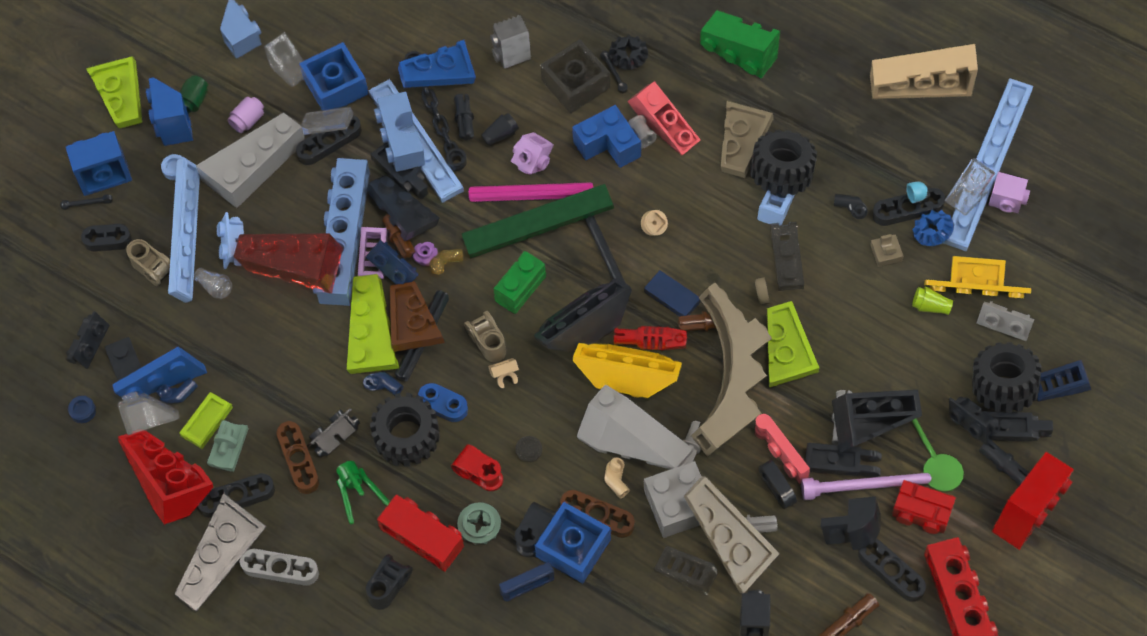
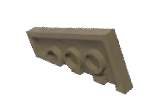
M703 476L684 495V498L738 591L745 593L779 555V552Z

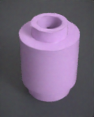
M245 97L230 113L228 122L239 133H243L245 130L248 131L264 115V106L255 97Z

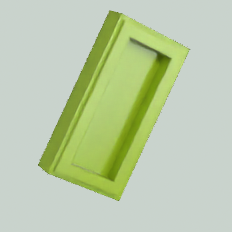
M210 392L180 431V436L203 449L220 426L222 420L232 410V404Z

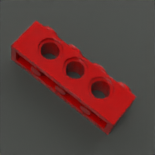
M959 537L927 545L924 556L953 636H998L995 623L989 621L986 613L988 612L986 598L984 595L980 596L977 588L979 586L978 576L975 570L971 571L968 564L970 556L966 545H961ZM949 566L956 567L960 573L951 574L946 568ZM956 592H965L969 599H959L956 596ZM965 618H975L978 622V625H969L965 621Z

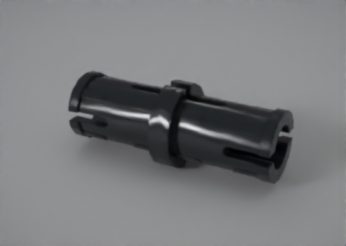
M988 439L989 444H983L979 449V453H982L997 466L996 470L999 472L1003 471L1020 486L1030 472L1017 463L1011 453L1007 454L991 439Z

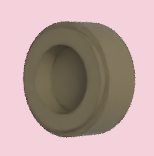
M765 277L756 279L755 286L759 303H770Z

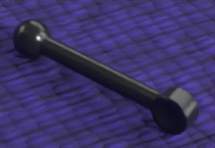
M602 51L600 57L606 61L617 81L618 91L626 93L628 86L620 79L609 59V52Z
M106 194L101 198L71 202L63 200L60 206L66 210L71 206L101 202L110 204L113 202V197Z

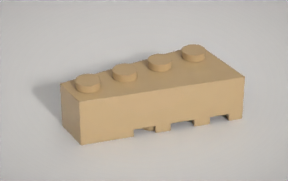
M975 44L872 60L870 71L872 99L971 96L978 71Z

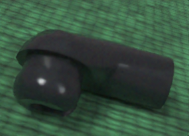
M835 194L834 206L847 208L856 219L866 217L868 209L858 196Z

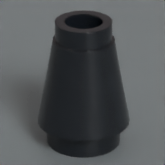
M509 113L504 116L501 114L481 136L486 144L491 146L516 135L515 132L519 130V127Z

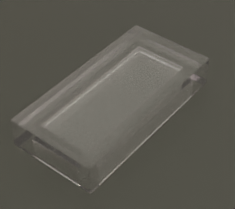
M351 107L306 113L301 124L303 134L348 129L354 113Z

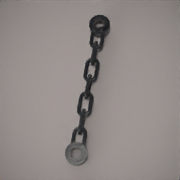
M417 51L409 52L404 60L419 56L421 53ZM423 86L422 99L425 106L433 111L434 117L432 121L437 133L443 135L446 141L444 150L446 152L447 164L451 170L460 171L467 164L466 154L458 148L456 142L450 141L448 136L450 128L446 118L438 113L436 108L438 100L434 91L428 89L427 86ZM431 93L434 102L431 101L429 105L426 96L429 97ZM442 119L446 129L442 127L440 131L437 122L440 123ZM456 160L461 161L460 163H453Z

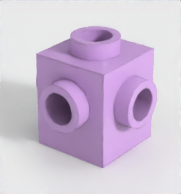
M534 132L522 135L521 140L513 148L514 155L511 162L517 165L521 172L526 174L542 171L549 164L550 158L548 156L554 144Z

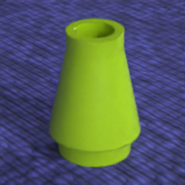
M926 286L924 288H917L912 302V307L918 308V311L949 315L953 305V300L942 296Z

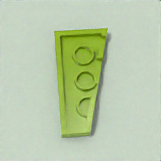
M378 274L353 277L347 371L350 374L399 369L398 360L391 346V325L386 313L382 281Z

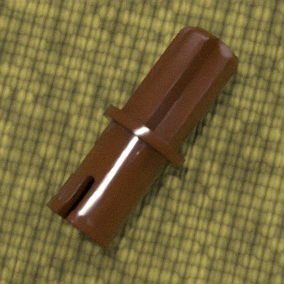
M387 214L382 222L390 234L389 240L395 244L402 258H411L412 254L415 253V249L410 239L407 241L403 240L400 236L402 231L398 226L391 224L389 221L390 215Z
M706 311L699 315L680 316L678 319L680 330H704V332H708V329H716L710 313L707 314Z

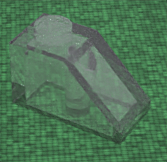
M137 392L123 395V400L118 403L128 435L177 420L180 417L177 409L145 393L140 395Z

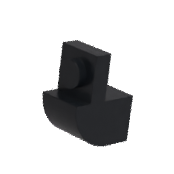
M876 496L849 499L848 516L821 518V529L826 545L851 542L853 550H857L871 544L877 538L881 529V512Z

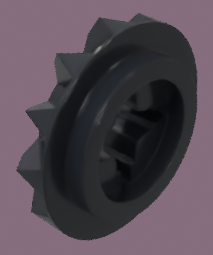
M629 33L626 37L618 36L617 40L611 43L609 50L610 59L614 65L621 69H636L647 60L648 48L646 41L640 40L639 36L631 37ZM627 46H630L632 50L630 58H627Z

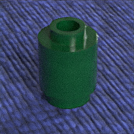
M196 75L186 79L179 91L182 94L188 113L198 111L208 92V83Z

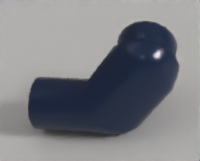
M188 378L179 388H171L166 384L160 386L157 394L164 403H182L198 385L191 378Z

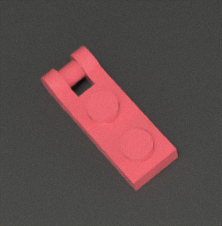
M767 414L759 415L756 418L755 435L768 442L769 451L775 458L779 457L787 475L792 479L795 478L801 484V479L809 478L810 468L771 417Z

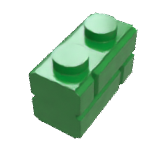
M524 251L518 258V262L512 265L493 288L495 301L513 314H516L546 278L545 264Z

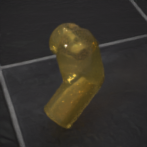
M463 249L439 252L429 262L431 272L433 274H442L444 272V264L464 261Z

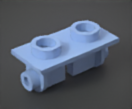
M225 212L222 221L217 224V236L221 237L219 258L223 259L224 269H227L229 262H234V265L241 266L247 258L245 243L235 242V240H244L243 222L240 221L239 217L229 219L228 212Z

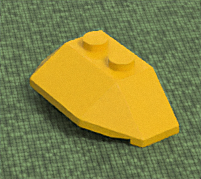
M578 343L573 356V362L596 388L602 389L606 384L619 393L629 394L637 398H649L676 382L682 366L681 362L673 361L671 358L659 353L611 344L587 345L585 343Z

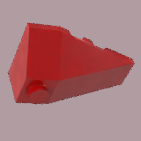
M143 428L118 436V441L152 508L164 525L188 517L213 489V483L200 466L195 463L193 465L189 464L184 460L182 454L171 452L165 448L164 442Z

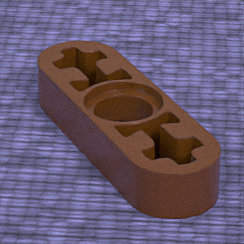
M292 421L284 422L277 429V437L295 486L303 494L313 493L319 486V478L300 427ZM289 430L293 433L296 443L294 445H290L286 436V432ZM295 452H303L305 459L300 463H293L291 456ZM304 469L310 479V484L305 485L300 472Z
M569 490L562 495L561 505L563 502L568 504L573 499H577L578 506L574 505L573 507L582 511L581 507L585 508V503H588L585 514L589 516L594 508L603 509L606 514L598 521L609 526L612 535L625 538L633 533L635 521L630 512L576 490ZM610 513L613 514V520L610 519ZM626 519L628 526H623L622 529H619L617 522Z

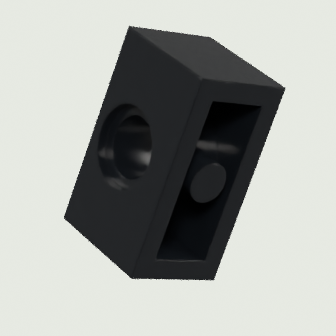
M750 590L747 593H742L740 636H769L770 594H764L760 590Z

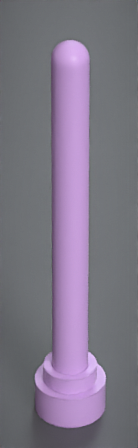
M929 473L820 483L819 480H813V478L801 479L803 500L815 499V496H820V493L901 486L903 480L916 484H927L932 478Z

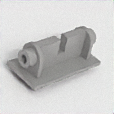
M993 301L983 303L976 324L1027 341L1035 319L1030 318L1029 314L1025 315L1012 310V313L1008 312V308L994 304Z

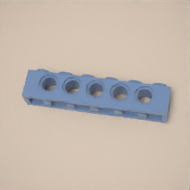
M337 158L336 168L333 167L331 171L333 189L328 190L327 197L330 208L324 214V226L327 227L326 233L321 234L320 240L323 252L322 256L317 258L319 277L314 279L313 293L317 294L320 304L350 306L353 277L355 276L367 197L366 189L370 177L367 160ZM344 207H348V208H349V209L344 210V211L340 210V209H342V208H344ZM345 229L344 232L337 233L338 230ZM335 252H342L340 255H333ZM333 274H339L336 278H329Z

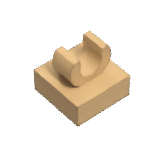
M514 358L488 366L491 376L493 378L497 377L499 387L504 388L503 378L505 376H511L513 383H518L517 375L513 373L519 370Z

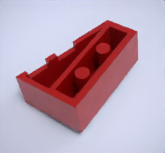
M1045 452L1009 498L992 532L1020 550L1036 526L1038 528L1041 527L1048 516L1046 512L1048 510L1052 512L1061 499L1058 495L1060 493L1066 494L1073 483L1069 478L1074 469L1048 452Z

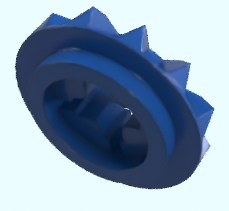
M931 210L930 214H922L920 220H915V227L912 230L915 239L920 244L936 246L949 239L954 230V223L950 214H945L943 210L939 212ZM929 224L936 225L938 231L936 232L929 228Z

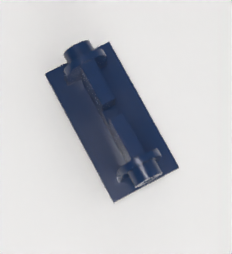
M380 240L365 256L395 284L412 282L419 275L415 271L417 268L412 267L404 258L400 260L397 257L398 253L388 245V242L384 243Z

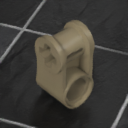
M136 239L128 244L126 251L132 267L158 287L161 284V280L170 271V259L144 240ZM139 253H145L142 257H135Z
M487 310L483 312L481 317L471 322H464L468 335L476 343L487 361L499 362L504 359L506 355L504 336ZM493 344H497V345H498V346L495 347V348H490V347H489L490 345H493Z

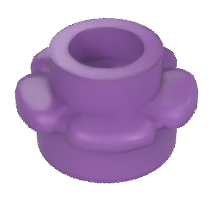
M419 243L414 247L415 253L413 258L417 263L422 266H429L435 262L438 250L434 248L433 243Z

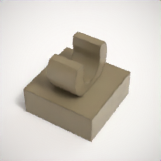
M896 234L884 235L879 239L871 240L870 246L878 267L903 261L904 256Z

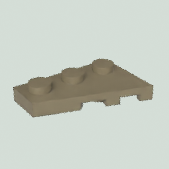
M727 101L721 170L722 172L745 178L751 167L755 142L758 141L761 135L765 136V133H767L773 121V113Z

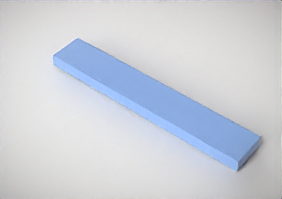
M390 79L368 90L370 97L377 107V98L399 93ZM412 113L414 126L405 127L400 131L405 133L418 131L425 157V165L419 166V168L443 203L464 192L463 186Z
M183 157L177 159L168 294L187 303L193 299L200 176L196 165Z

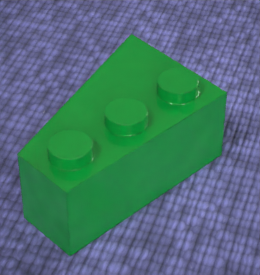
M717 10L700 31V45L707 51L715 52L722 56L727 62L740 66L748 74L756 75L762 79L778 57L780 31L773 29L771 32L761 29V24L755 22L752 26L741 23L742 18Z

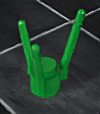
M355 461L344 462L337 468L336 472L340 478L337 480V484L341 490L349 524H354L346 487L348 489L355 488L358 494L363 496L364 491L360 485L363 480L378 498L388 506L390 501L370 480L364 469L357 467Z

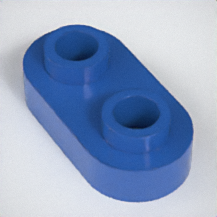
M434 383L426 384L420 388L418 395L423 397V402L428 401L437 416L450 422H459L467 416L468 405L463 396ZM429 393H435V394H436V395H435L434 397H432V398L427 397V394H429ZM453 403L459 405L457 408H450V405Z

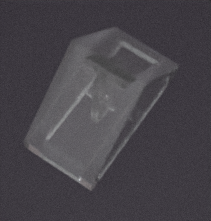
M283 32L265 45L264 48L269 66L293 87L303 80L299 64L303 62V59Z

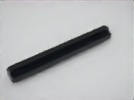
M440 290L436 291L428 306L436 324L449 300V295ZM425 347L406 350L399 364V369L395 372L398 380L403 382L409 380Z

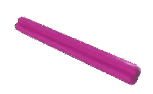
M593 183L477 186L469 188V199L471 202L562 199L593 188Z

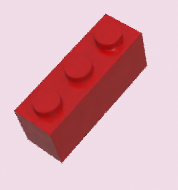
M396 494L377 519L380 530L444 572H446L464 548L462 534L459 530L451 525L446 527L441 524L440 519L430 511L425 513L418 509V505L408 497L403 499Z

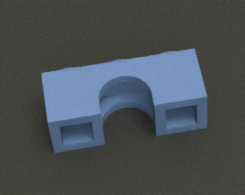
M401 92L377 98L378 108L374 109L377 124L382 123L383 128H380L383 143L388 142L389 148H385L388 162L394 163L396 172L425 165L424 150L418 131L409 133L400 131L405 127L414 126L407 93Z

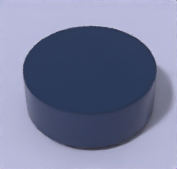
M78 396L69 403L68 412L75 422L87 423L94 418L96 406L91 398Z

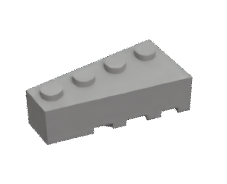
M285 113L280 114L196 165L201 181L234 207L238 208L296 152L297 145L305 140L302 126Z

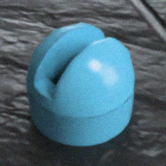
M912 182L906 186L907 195L911 203L920 202L926 198L928 190L924 183Z

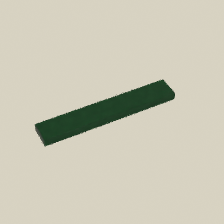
M602 184L464 232L462 237L471 259L614 209V205L606 185Z

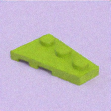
M792 301L767 308L768 334L772 337L768 342L769 388L818 373V363Z

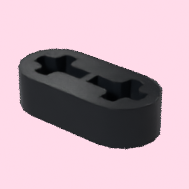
M123 224L90 226L84 229L81 235L86 249L93 252L125 249L132 240L129 229ZM122 233L123 236L120 237V240H116L115 238L118 237V234ZM97 235L98 237L95 238V242H91L90 240L93 239V236Z
M772 460L758 467L761 477L783 509L797 503L792 488Z

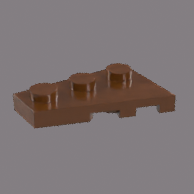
M416 282L391 285V346L393 351L445 343Z

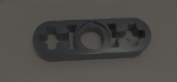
M345 115L301 141L296 147L298 160L304 165H313L358 138L362 132L359 118L355 115ZM347 125H350L351 127L354 126V129H353V130H350L349 128H346V126H347ZM329 135L336 138L332 144H324L322 142L323 138ZM305 150H308L309 152H312V154H311V155H308L307 153L304 154V151H305Z
M927 189L926 198L920 202L913 203L916 209L912 212L905 211L902 208V204L911 202L907 194L880 200L874 206L873 220L881 226H888L921 218L922 214H930L931 210L939 212L944 207L945 195L940 189ZM929 198L938 201L937 204H933L932 201H929ZM884 209L885 212H889V215L885 216L883 213H880V211Z
M257 474L212 489L198 505V508L202 515L212 518L221 500L220 496L223 493L229 497L230 493L234 490L243 491V498L235 503L244 508L270 499L275 493V485L269 475ZM262 482L265 484L264 492L258 489L259 484ZM250 486L253 496L249 497L246 487ZM210 499L214 502V508L209 509L207 506V501Z
M876 538L871 544L858 550L859 559L905 600L915 602L923 597L926 589L924 579L880 540ZM867 548H876V556L874 554L866 555ZM883 555H885L886 557L883 558L880 565L878 566V559H882ZM888 563H894L899 567L900 572L895 576H890L884 571V566ZM904 573L907 574L905 581L902 579ZM916 583L918 585V592L915 590L907 591L908 584L913 585Z

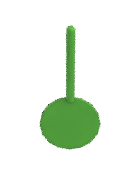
M917 419L912 420L914 427L931 455L923 469V473H929L932 478L927 484L936 491H953L959 487L963 480L964 471L962 465L956 458L950 455H936Z

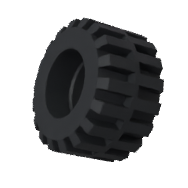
M775 130L773 133L770 131L765 133V136L761 135L758 141L755 142L750 168L751 177L755 179L754 183L757 186L761 185L762 190L771 191V194L774 195L776 193L781 194V196H787V194L796 195L798 191H805L806 187H809L813 180L817 159V151L814 144L809 143L807 137H802L797 132L792 133L791 130Z
M998 342L995 343V346H986L985 351L981 350L978 353V357H975L973 365L972 387L974 396H977V401L984 403V407L987 409L994 408V411L999 413L1000 411L1012 413V410L1020 412L1023 411V407H1030L1032 401H1036L1040 389L1041 363H1039V358L1037 355H1033V351L1029 348L1024 349V345L1021 344L1013 345V342H1007V344ZM1002 376H1008V377H1012V378L1007 379V378H1001V377H1002Z
M401 393L395 394L396 398L392 400L390 397L384 399V405L379 403L376 407L378 413L373 412L371 417L373 422H370V428L376 449L380 455L383 454V458L387 462L392 459L393 465L399 466L400 462L404 463V467L410 466V462H415L418 465L421 463V458L424 457L427 460L431 457L430 451L435 452L437 448L436 442H439L440 430L435 410L432 409L428 401L423 402V397L417 395L416 398H413L412 393H406V397H401ZM410 421L420 426L419 430L408 438H397L391 434L393 428L401 422Z

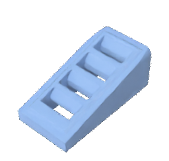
M767 190L759 206L757 219L761 222L781 227L795 195L787 194V196H781L778 193L773 195L771 191Z

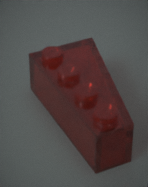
M330 233L239 234L234 258L249 272L271 278H281L290 283H300L305 287L322 289L324 292L332 294L343 247Z

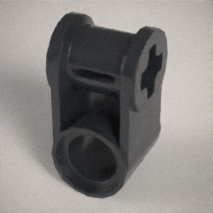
M536 502L530 505L524 519L515 532L516 547L519 554L524 557L536 555L535 545L555 516V511Z
M387 554L366 585L369 604L377 610L387 608L400 589L409 580L413 568L409 565L404 566L393 559L392 555ZM377 590L386 591V593L380 597H376L373 595V593Z

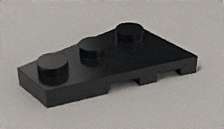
M386 175L369 182L366 191L381 210L387 211L390 215L389 221L393 226L399 227L402 231L400 236L404 241L437 226L440 218Z

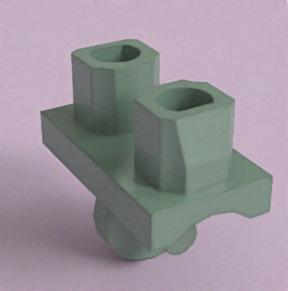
M222 420L218 433L214 438V444L207 462L208 466L234 472L249 429L247 425H237Z

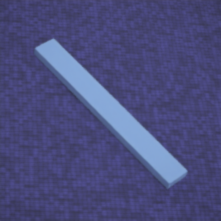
M1011 78L1009 79L952 216L954 223L953 233L949 239L943 242L944 244L967 252L1033 86Z

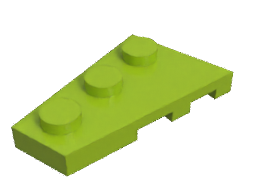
M133 57L86 68L119 129L142 123L137 67Z

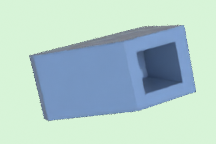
M229 0L220 30L224 43L237 59L261 45L259 38L261 30L255 21L250 22L248 19L249 15L242 4L238 6L235 0Z

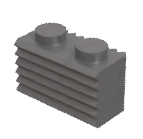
M517 15V17L512 19L508 18L507 21L503 20V22L498 24L494 23V34L490 35L494 46L492 53L495 61L501 62L505 69L530 60L529 32L522 17Z

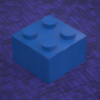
M344 42L299 63L303 79L325 115L369 94L366 78Z
M114 131L101 133L97 137L77 141L72 145L65 146L73 173L84 196L132 181L124 153Z
M563 502L535 545L536 557L545 563L550 562L551 566L583 584L609 544L611 528Z

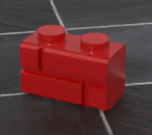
M903 480L892 516L896 517V520L901 524L912 525L913 523L922 526L923 530L930 534H938L939 532L944 534L956 497Z

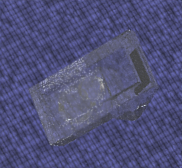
M976 158L971 159L945 201L963 215H967L988 193V190L985 188L995 175V172Z

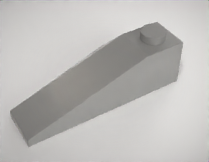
M606 384L588 404L577 434V438L598 452L607 454L608 451L620 454L622 458L630 459L632 457L644 460L647 464L667 469L682 466L693 452L689 445L627 397Z

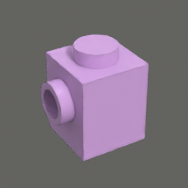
M998 172L988 206L1000 208L1004 212L1019 213L1021 204H1027L1030 190H1026L1028 180Z

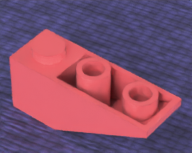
M655 81L644 87L627 101L637 115H643L646 118L647 126L681 156L700 141L699 137Z

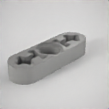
M249 549L240 558V565L244 573L251 577L299 585H311L319 577V570L315 561L307 557ZM253 558H257L258 563L266 564L267 570L264 571V566L261 564H254L253 568H250L247 561L251 562ZM277 561H284L287 563V568L282 573H274L272 571L273 564ZM295 563L294 565L297 570H305L306 566H309L312 573H307L306 577H303L300 571L293 570L292 564Z

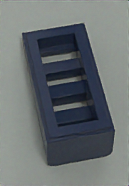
M1082 360L1042 372L1040 382L1046 381L1048 391L1043 392L1040 383L1037 399L1039 402L1091 390ZM1077 374L1079 381L1074 382L1072 375ZM1067 376L1069 384L1064 385L1061 377ZM1051 379H1056L1059 387L1053 388Z

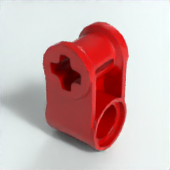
M466 444L451 465L452 470L460 477L470 480L486 491H496L503 484V475L499 462L485 455L472 445Z

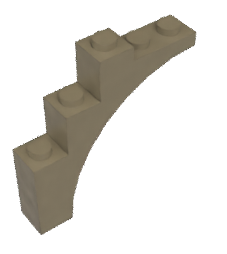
M716 283L709 286L700 295L699 299L710 313L719 333L723 350V380L715 407L706 421L691 435L707 457L762 414L756 402L749 398L746 393L767 376L761 364L754 360L752 355L772 339L768 334L767 328L759 323L756 318L748 323L743 313L731 303L726 292L719 288Z

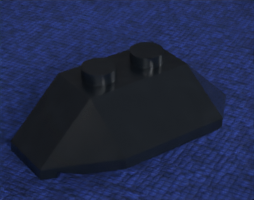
M615 278L610 283L599 285L585 292L546 319L539 331L534 334L535 339L548 349L575 353L578 343H585L587 345L595 343L603 336L610 334L613 329L621 324L632 291L631 287L620 279Z

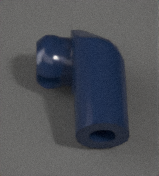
M386 372L369 374L363 379L364 387L370 391L387 389L395 395L401 393L404 387Z

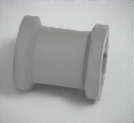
M638 115L628 121L641 141V149L648 147L656 140L655 132L649 129L646 124V118L643 115Z

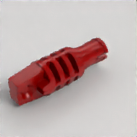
M641 326L638 329L615 328L614 345H637L640 349L650 350L683 349L687 345V331L653 326Z

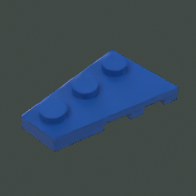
M464 40L458 41L455 46L449 48L446 46L438 48L437 52L430 55L424 53L401 61L398 66L403 88L472 84L476 78Z
M178 346L112 384L117 395L130 402L157 392L158 388L166 384L171 387L186 381L188 378L192 379L206 374L207 371L203 363Z

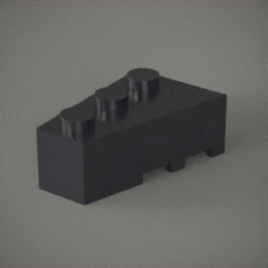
M918 390L845 393L832 400L840 453L922 416Z

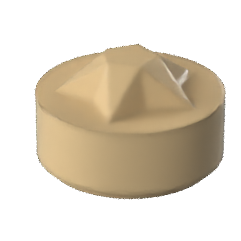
M651 210L642 216L641 227L646 234L650 236L661 235L667 229L668 220L663 212Z

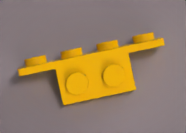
M952 256L950 282L924 280V285H929L933 291L945 292L946 287L956 288V293L972 294V289L982 290V295L998 296V291L1008 292V297L1024 298V293L1031 294V288L1004 286L1006 260Z

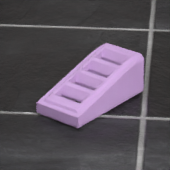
M361 227L358 276L378 274L381 279H384V273L380 270L364 271V267H376L370 261H365V256L369 253L366 252V248H373L377 244L367 242V238L381 239L385 243L388 239L387 228Z

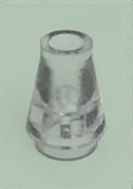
M202 267L197 269L194 274V281L198 282L214 298L223 299L231 292L232 282L227 275L209 271Z

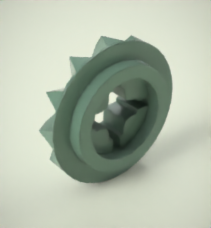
M473 503L462 510L458 517L457 525L465 541L472 542L474 545L477 543L487 544L488 541L496 538L499 529H501V519L497 510L491 505ZM482 515L486 527L482 526L477 533L475 525L471 523H477Z

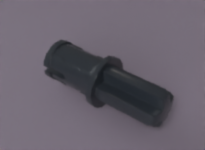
M460 93L454 97L456 108L454 120L458 123L459 137L463 141H467L474 137L472 124L474 114L470 109L469 95L465 94V100H463V93Z

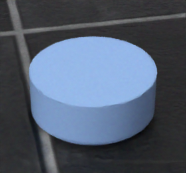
M173 154L167 156L162 161L161 169L167 179L176 180L177 159L183 158L182 156Z

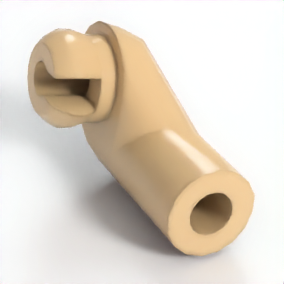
M615 457L606 466L604 480L611 490L622 499L629 493L630 489L621 480L625 464L622 459Z

